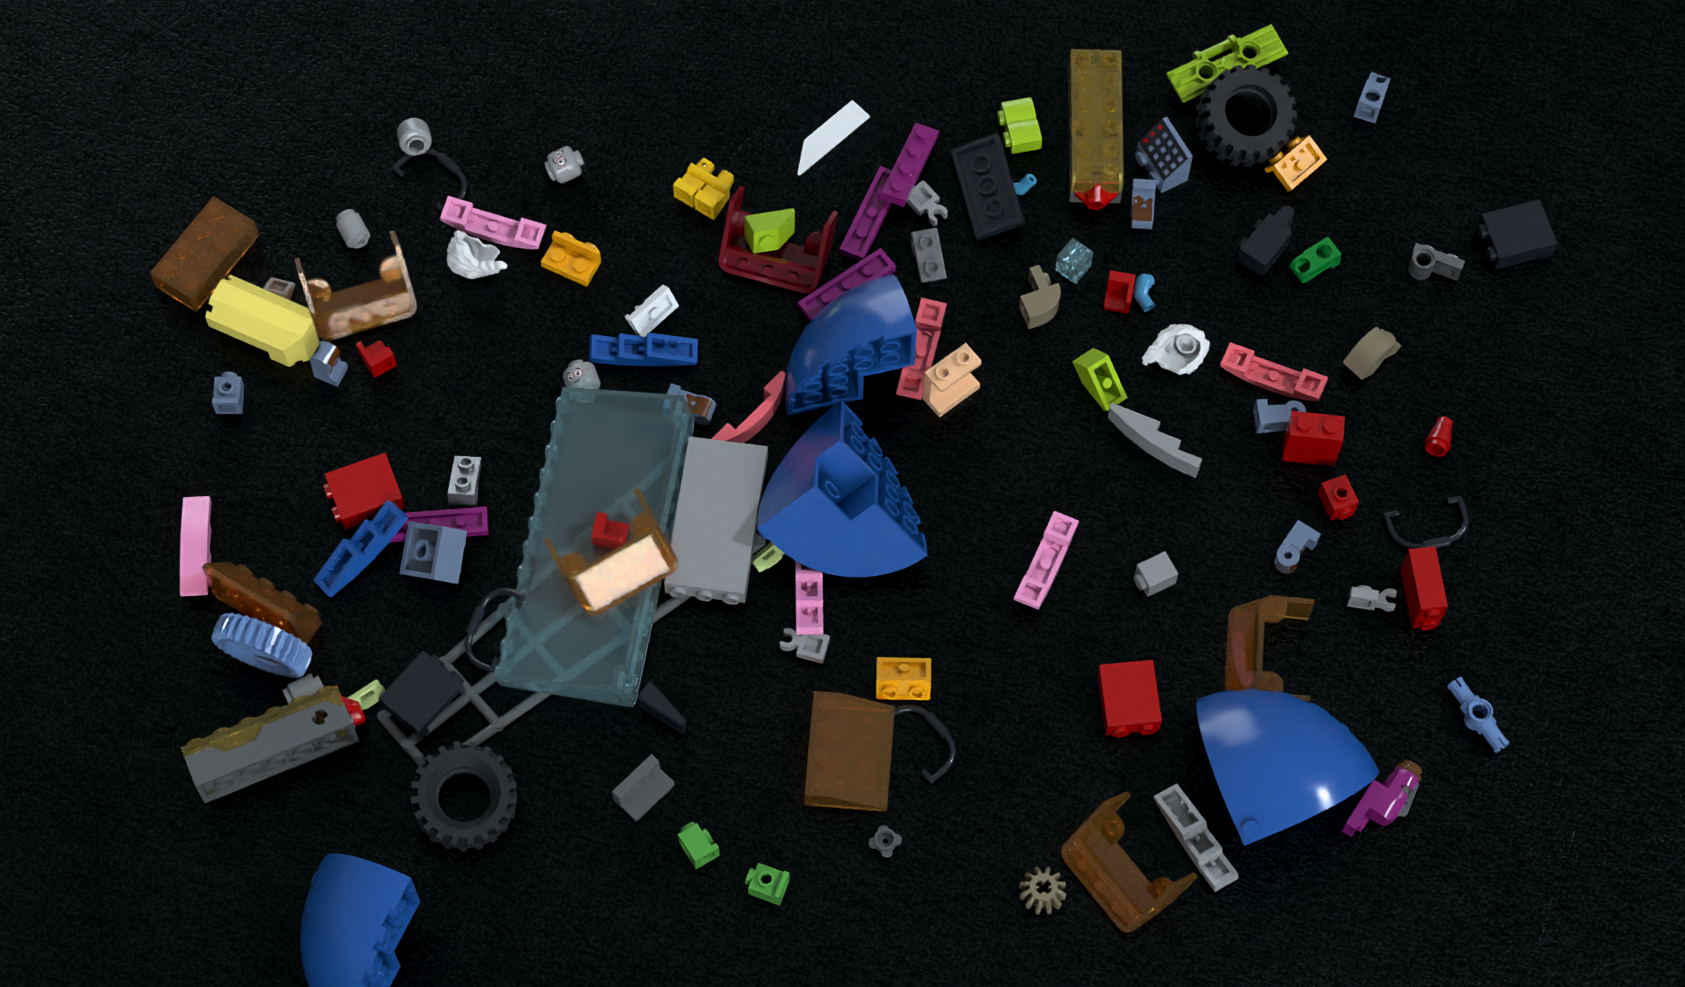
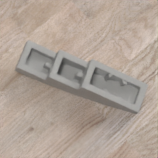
M1111 403L1108 419L1125 436L1147 453L1170 467L1196 478L1202 459L1179 450L1181 440L1159 432L1160 421Z
M1176 783L1155 795L1154 800L1171 829L1214 892L1237 880V871L1224 856L1221 845L1208 830L1205 819L1179 785Z

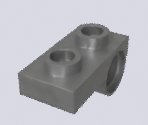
M937 228L912 232L911 246L917 262L920 283L946 279L947 276Z
M1416 243L1409 261L1408 270L1410 275L1417 280H1424L1430 276L1431 272L1457 281L1465 261L1459 259L1456 255L1439 252L1429 245ZM1417 262H1424L1427 266H1421Z
M454 457L448 488L449 505L476 507L478 481L482 465L481 457Z

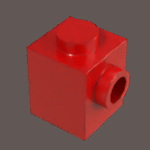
M1346 474L1321 483L1318 495L1330 520L1337 518L1344 520L1351 517L1359 501Z

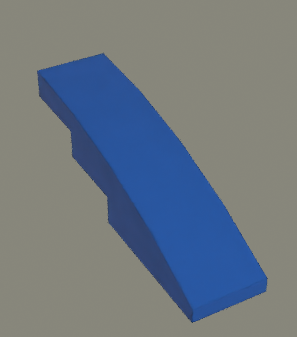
M648 332L645 337L619 334L615 338L592 334L589 338V362L627 366L696 365L698 339Z
M387 500L372 521L364 520L351 540L343 538L313 581L329 597L334 596L375 559L409 517L394 502Z

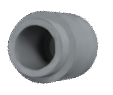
M352 209L341 212L336 217V226L347 246L350 248H361L366 245L370 233L360 215Z
M311 673L287 684L288 687L283 689L291 709L296 707L300 709L323 698L321 692L325 691L319 676L313 678Z

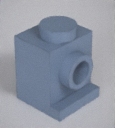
M224 372L221 374V377H215L212 404L216 414H243L244 383L241 376L237 377V374L233 372Z

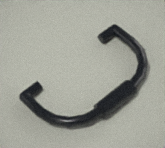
M429 148L423 154L436 157L439 163L460 179L461 191L457 199L463 200L466 196L468 185L465 175L461 172V167L443 152L440 153ZM405 154L392 166V170L401 178L404 177L405 172L400 167L414 156ZM438 203L436 208L442 213L444 206Z
M1461 496L1446 498L1448 505L1458 504L1462 516L1460 529L1450 537L1443 536L1413 544L1399 537L1394 529L1391 518L1399 516L1398 510L1384 513L1383 518L1393 540L1404 548L1415 549L1435 546L1438 549L1450 546V543L1459 540L1468 527V513L1463 498Z
M499 588L487 594L479 606L475 607L465 631L467 632L465 650L470 662L478 668L491 673L496 671L500 659L494 657L491 665L478 660L472 652L471 643L473 635L477 633L486 611L484 610L486 605L494 597L503 594L518 598L515 607L521 609L526 596L524 593L513 589Z
M915 705L899 706L886 714L876 724L885 736L890 733V730L885 726L887 722L902 712L911 711L924 716L925 721L942 739L945 738L948 743L949 756L945 764L933 775L926 769L921 772L922 776L929 783H934L952 766L956 755L955 742L950 735L949 729L933 712L929 713L924 708Z

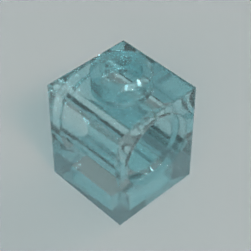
M1072 238L1057 255L1055 270L1076 284L1091 267L1093 251Z

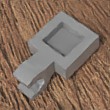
M1369 586L1352 587L1348 596L1347 606L1374 610L1376 607L1385 611H1394L1396 604L1387 602L1385 598H1395L1397 591L1385 589L1379 594L1378 590H1372Z

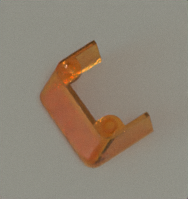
M394 230L389 232L396 255L386 257L380 263L379 272L381 279L332 293L328 282L324 279L314 278L306 281L300 259H294L312 320L320 338L324 340L337 339L405 319L415 313L417 302Z
M636 488L634 492L645 511L635 516L631 522L630 528L635 539L590 564H587L584 557L579 553H569L561 557L549 537L544 539L565 581L583 611L588 615H598L671 575L678 567V558L639 488Z
M1267 596L1235 606L1230 611L1227 626L1224 691L1248 690L1251 688L1283 692L1281 677L1274 672L1262 671L1264 622L1276 623L1283 618L1308 620L1314 606V599ZM1291 694L1295 698L1310 703V696Z
M1128 791L1104 801L1062 847V857L1065 863L1116 926L1124 932H1132L1141 927L1174 902L1198 877L1194 872L1174 883L1166 877H1160L1150 883L1120 847L1117 841L1124 834V824L1116 811L1131 796Z

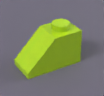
M793 208L744 216V238L753 254L778 250L794 234L795 210Z
M1092 348L1072 361L1082 384L1105 411L1109 410L1111 403L1117 405L1127 399L1126 393L1107 354Z

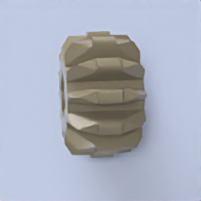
M1036 867L1034 875L1027 872L1024 877L1026 881L1020 882L1019 888L1023 890L1020 893V899L1028 900L1025 905L1027 909L1036 906V914H1040L1041 908H1044L1048 915L1051 914L1052 906L1059 909L1061 907L1060 900H1065L1066 893L1062 891L1066 887V883L1058 881L1060 878L1059 872L1051 876V869L1049 867H1046L1044 873H1041V870ZM1038 888L1041 890L1047 888L1048 892H1042L1040 894L1038 893Z

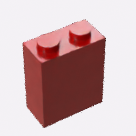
M1291 411L1283 437L1282 461L1334 466L1343 443L1345 417Z
M386 453L325 474L328 482L323 485L328 500L334 498L336 506L331 507L336 522L342 521L345 529L362 524L365 519L373 520L387 500L394 502L401 510L405 508Z
M1436 547L1409 549L1400 571L1412 628L1431 630L1440 624L1448 607Z
M1153 660L1099 665L1097 677L1105 735L1124 737L1134 732H1140L1141 735H1149L1159 730L1162 719Z

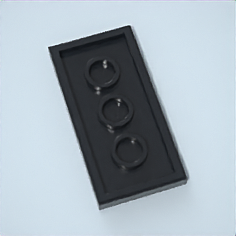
M998 133L950 150L975 237L978 241L1026 224Z

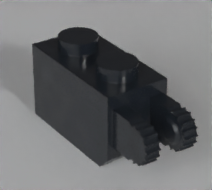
M1285 205L1274 216L1269 213L1264 220L1259 219L1252 229L1253 234L1249 238L1244 237L1238 245L1239 254L1237 261L1263 277L1289 245V239L1292 234L1290 226L1295 214L1294 208Z

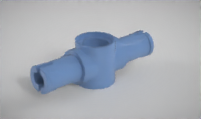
M1462 677L1457 678V682L1455 680L1452 681L1447 688L1450 689L1461 704L1460 709L1465 714L1464 722L1469 729L1476 730L1478 734H1483L1495 753L1499 752L1500 748L1504 749L1510 742L1496 726L1497 721L1492 716L1493 708L1491 704L1484 699H1480L1478 695L1474 696ZM1472 711L1481 712L1484 718H1476Z

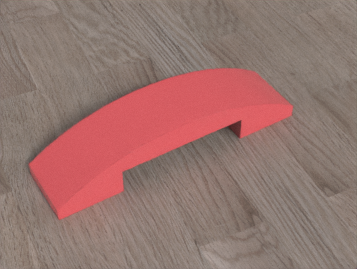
M921 298L915 320L917 329L915 365L902 369L896 391L897 395L922 400L924 374L932 367L947 306L946 303Z
M1231 342L1220 364L1228 372L1253 385L1277 394L1302 400L1319 401L1328 377L1304 368L1301 373L1256 357L1253 350Z
M781 370L764 387L765 401L736 429L727 423L712 439L744 443L757 434L772 418L782 400L786 373Z

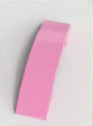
M450 196L447 197L440 220L472 236L524 249H538L546 229V225L521 218L519 222L473 208V203Z
M1056 511L1053 512L1043 539L1026 575H1024L1014 600L1039 610L1064 559L1077 528L1078 520Z

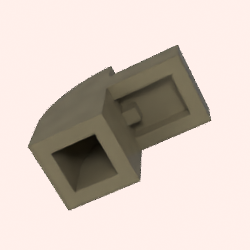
M1040 265L1029 269L1028 280L1034 292L1020 296L1019 309L1028 329L1049 322L1056 315L1059 307L1060 285L1059 283L1051 285L1048 274L1042 272Z
M1375 327L1357 343L1343 363L1360 379H1364L1372 375L1385 358L1395 354L1401 345L1390 332Z

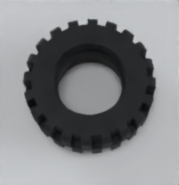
M1241 65L1234 66L1230 71L1225 70L1220 73L1200 96L1199 99L1201 101L1196 107V113L1199 116L1195 119L1196 127H1201L1198 135L1201 141H1207L1206 149L1210 153L1213 150L1218 153L1216 158L1219 160L1230 159L1229 164L1235 166L1242 162L1244 167L1252 166L1255 162L1261 164L1274 156L1289 141V137L1293 134L1295 129L1293 122L1297 120V111L1292 109L1296 105L1295 98L1289 97L1288 93L1291 90L1287 84L1283 86L1279 82L1282 79L1280 76L1268 74L1269 69L1262 67L1260 70H1256L1255 65H1247L1244 69ZM1242 95L1250 97L1260 104L1267 120L1266 129L1261 135H1243L1229 124L1225 114V104L1229 98Z

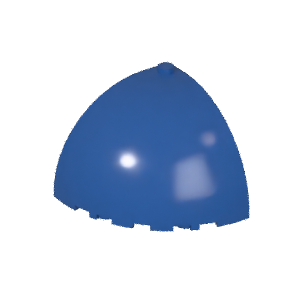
M894 274L872 279L844 292L820 310L806 326L796 342L786 371L784 397L787 416L832 406L840 400L846 403L863 399L864 376L915 365L917 329L905 293Z
M842 400L824 413L800 437L777 467L760 503L757 529L764 539H769L786 555L820 572L845 577H870L892 573L904 569L927 556L925 535L922 532L919 533L917 528L921 521L911 506L914 503L906 487L900 488L896 477L898 472L888 457L882 458V450L874 437L869 439L860 427L863 423Z
M1251 688L1248 690L1218 692L1197 699V716L1205 749L1226 806L1244 846L1300 823L1338 804L1364 788L1379 774V770L1362 742L1360 743L1349 731V728L1341 724L1329 712L1311 702L1308 703L1284 692H1271Z
M334 853L328 854L323 858L312 878L301 922V959L309 987H390L400 968L394 951L420 903L411 877L380 864L350 855Z

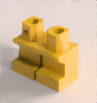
M702 158L696 165L691 163L686 174L682 178H678L673 184L674 197L692 208L695 206L697 211L714 220L730 198V188L734 182V176L726 170H722L718 177L711 175L714 170V164L706 158Z

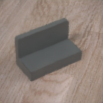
M651 754L612 791L613 800L635 821H638L674 787V781L660 769L659 761Z

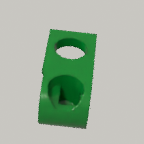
M1326 237L1296 257L1289 267L1301 283H1306L1326 269H1332L1339 265L1341 253L1330 238Z

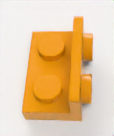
M1310 135L1303 138L1297 136L1286 144L1288 148L1283 153L1279 151L1269 158L1270 164L1264 168L1267 173L1273 171L1287 191L1295 188L1327 160Z
M554 231L552 234L553 242L543 257L541 266L584 286H588L601 263L600 251L591 243L586 242L584 244L575 240L569 233Z
M877 657V699L930 700L931 658Z

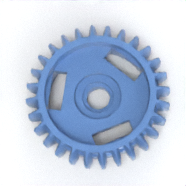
M223 614L217 621L212 634V641L224 653L230 654L231 657L237 658L240 662H245L249 666H254L267 673H274L277 676L282 675L285 678H299L303 676L313 654L310 647L306 643L301 642V639L295 638L293 634H289L285 630L275 627V625L272 626L266 623V621L262 622L247 615Z

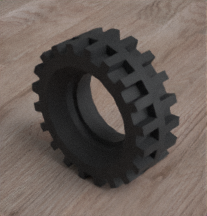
M460 741L453 742L454 746L445 748L444 745L439 747L437 753L432 756L429 754L425 757V763L421 767L418 766L416 777L411 784V803L420 829L430 837L431 841L434 843L439 842L444 845V848L449 850L453 847L459 848L460 852H467V848L476 847L478 850L482 849L483 845L488 842L494 843L502 832H506L509 822L515 815L517 789L513 772L505 764L504 758L500 754L497 756L490 747H479L476 745V742L470 741L469 745H460ZM462 773L473 774L482 779L490 792L489 806L486 811L477 819L468 822L454 821L446 816L440 808L438 800L440 788L445 781L454 775Z

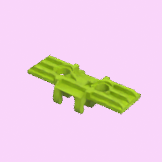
M1271 24L1241 39L1240 37L1236 39L1232 34L1227 37V40L1201 52L1195 51L1192 53L1193 61L1167 72L1166 75L1181 101L1185 103L1202 95L1208 85L1225 70L1230 71L1234 66L1241 65L1243 69L1247 65H1255L1256 69L1288 55V52ZM1251 48L1256 52V57L1252 59L1246 58L1242 51ZM1229 49L1233 52L1214 62L1208 60ZM1199 71L1201 74L1207 75L1210 79L1202 78L1199 75Z

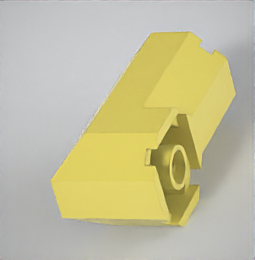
M232 275L228 276V280H220L210 297L209 304L213 306L212 313L206 312L205 318L208 326L267 351L270 359L288 367L296 365L295 362L308 361L319 345V339L310 311L302 305Z

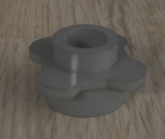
M882 825L878 828L875 837L870 838L869 846L880 851L883 857L889 858L893 854V849L901 844L902 838L899 834H895L889 829L888 826ZM883 840H888V843L884 844Z

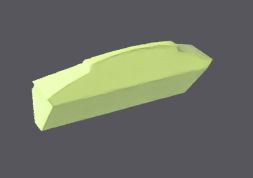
M770 542L752 557L751 563L761 572L776 564L785 553Z
M376 679L348 698L359 701L361 709L365 710L377 703L379 697L386 690Z

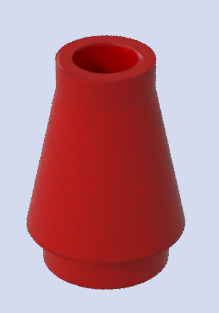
M1447 417L1437 418L1436 424L1425 440L1426 451L1429 454L1441 457L1450 450L1451 419Z

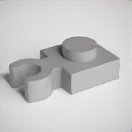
M924 180L917 184L907 200L911 208L919 216L926 212L928 221L933 226L937 225V218L934 217L935 214H941L943 218H947V209L942 205H937L940 197Z
M784 629V636L791 637L792 641L789 643L781 641L780 648L782 650L792 651L797 649L796 654L798 658L823 664L830 641L829 635L800 636L796 635L793 629Z

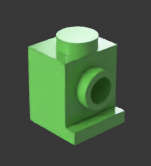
M691 822L680 830L681 833L678 834L679 843L695 869L720 855L718 845L716 843L711 845L713 840L706 829L701 830L697 823Z
M758 863L756 869L750 868L745 884L749 885L748 893L750 895L780 906L790 881L789 872H782ZM766 877L771 879V882L764 884L761 879Z

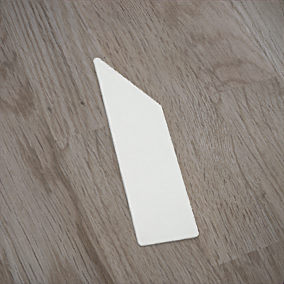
M850 101L804 140L797 174H803L869 119L870 116L854 101Z

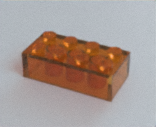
M213 196L150 272L155 286L197 312L216 289L220 280L226 277L258 238L259 234L255 222Z

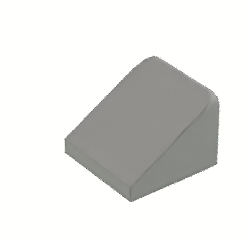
M271 277L263 289L290 300L295 283Z

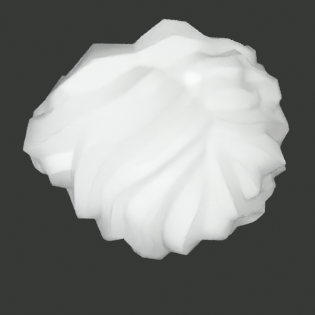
M457 230L454 232V237L451 238L447 249L448 266L454 273L469 279H475L499 273L501 269H506L508 266L502 261L495 262L497 255L500 253L496 246L491 244L485 245L479 238L470 237L464 231Z
M1170 325L1158 334V338L1142 357V363L1148 365V363L1156 361L1162 368L1171 370L1178 375L1184 373L1191 374L1203 362V358L1209 350L1210 342L1205 339L1204 331L1198 330L1192 325Z

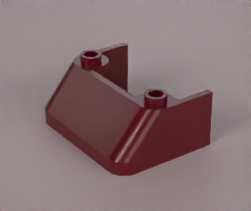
M739 186L729 202L719 255L720 267L730 274L808 294L813 292L820 282L831 249L838 212H832L824 225L823 232H813L808 236L805 247L785 242L778 250L753 254L744 238V216L752 214L741 211L745 187Z

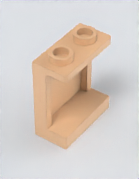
M966 343L928 369L924 374L923 400L938 417H941L980 388V383L970 372L981 365V359Z

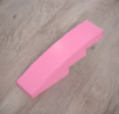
M210 496L183 498L180 540L181 596L208 595L211 565Z
M796 561V635L823 634L822 572Z

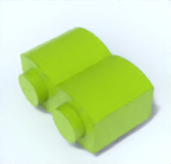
M1032 98L1002 102L1001 111H997L999 125L1005 127L1006 132H1003L1005 147H1010L1011 154L1041 149L1042 137Z

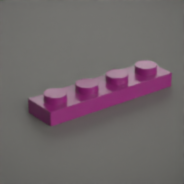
M915 123L882 190L880 199L905 207L939 134L938 130Z
M882 166L879 167L840 247V254L858 261L866 258L892 204L880 199L882 190L892 170Z
M880 248L800 300L798 307L811 322L820 310L839 295L872 279L892 274L896 271V265Z
M487 506L405 513L409 518L389 543L405 542L409 521L467 531L466 537L489 535Z

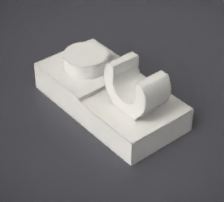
M662 285L641 306L634 307L635 311L631 315L627 314L625 318L636 336L645 337L647 332L650 333L679 305L670 289Z

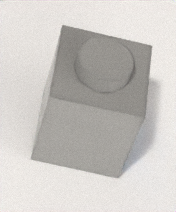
M1163 552L1137 564L1134 580L1140 590H1144L1148 597L1176 584L1178 572L1167 553Z

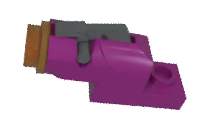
M1403 760L1401 764H1397L1393 773L1382 784L1373 780L1346 822L1342 832L1352 837L1356 830L1360 832L1363 830L1369 818L1382 826H1386L1397 817H1406L1421 780V768L1409 760Z

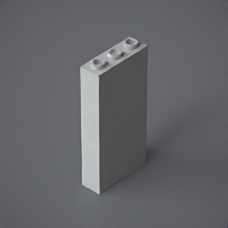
M689 436L664 582L665 593L678 598L687 595L695 596L702 601L718 599L723 600L727 604L745 603L758 524V513L767 467L768 446Z

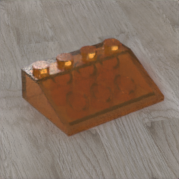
M231 562L205 563L202 566L215 597L250 618H256L262 622L266 621V623L272 626L275 625V627L293 634L295 638L301 639V642L308 644L322 624L318 615L319 612L313 606L307 603L303 606L296 601L297 599L291 593L285 590L281 593L274 588L275 586L269 580L263 577L259 580L252 575L253 573L247 567L241 564L237 567Z
M814 691L805 805L887 812L895 706L843 693Z

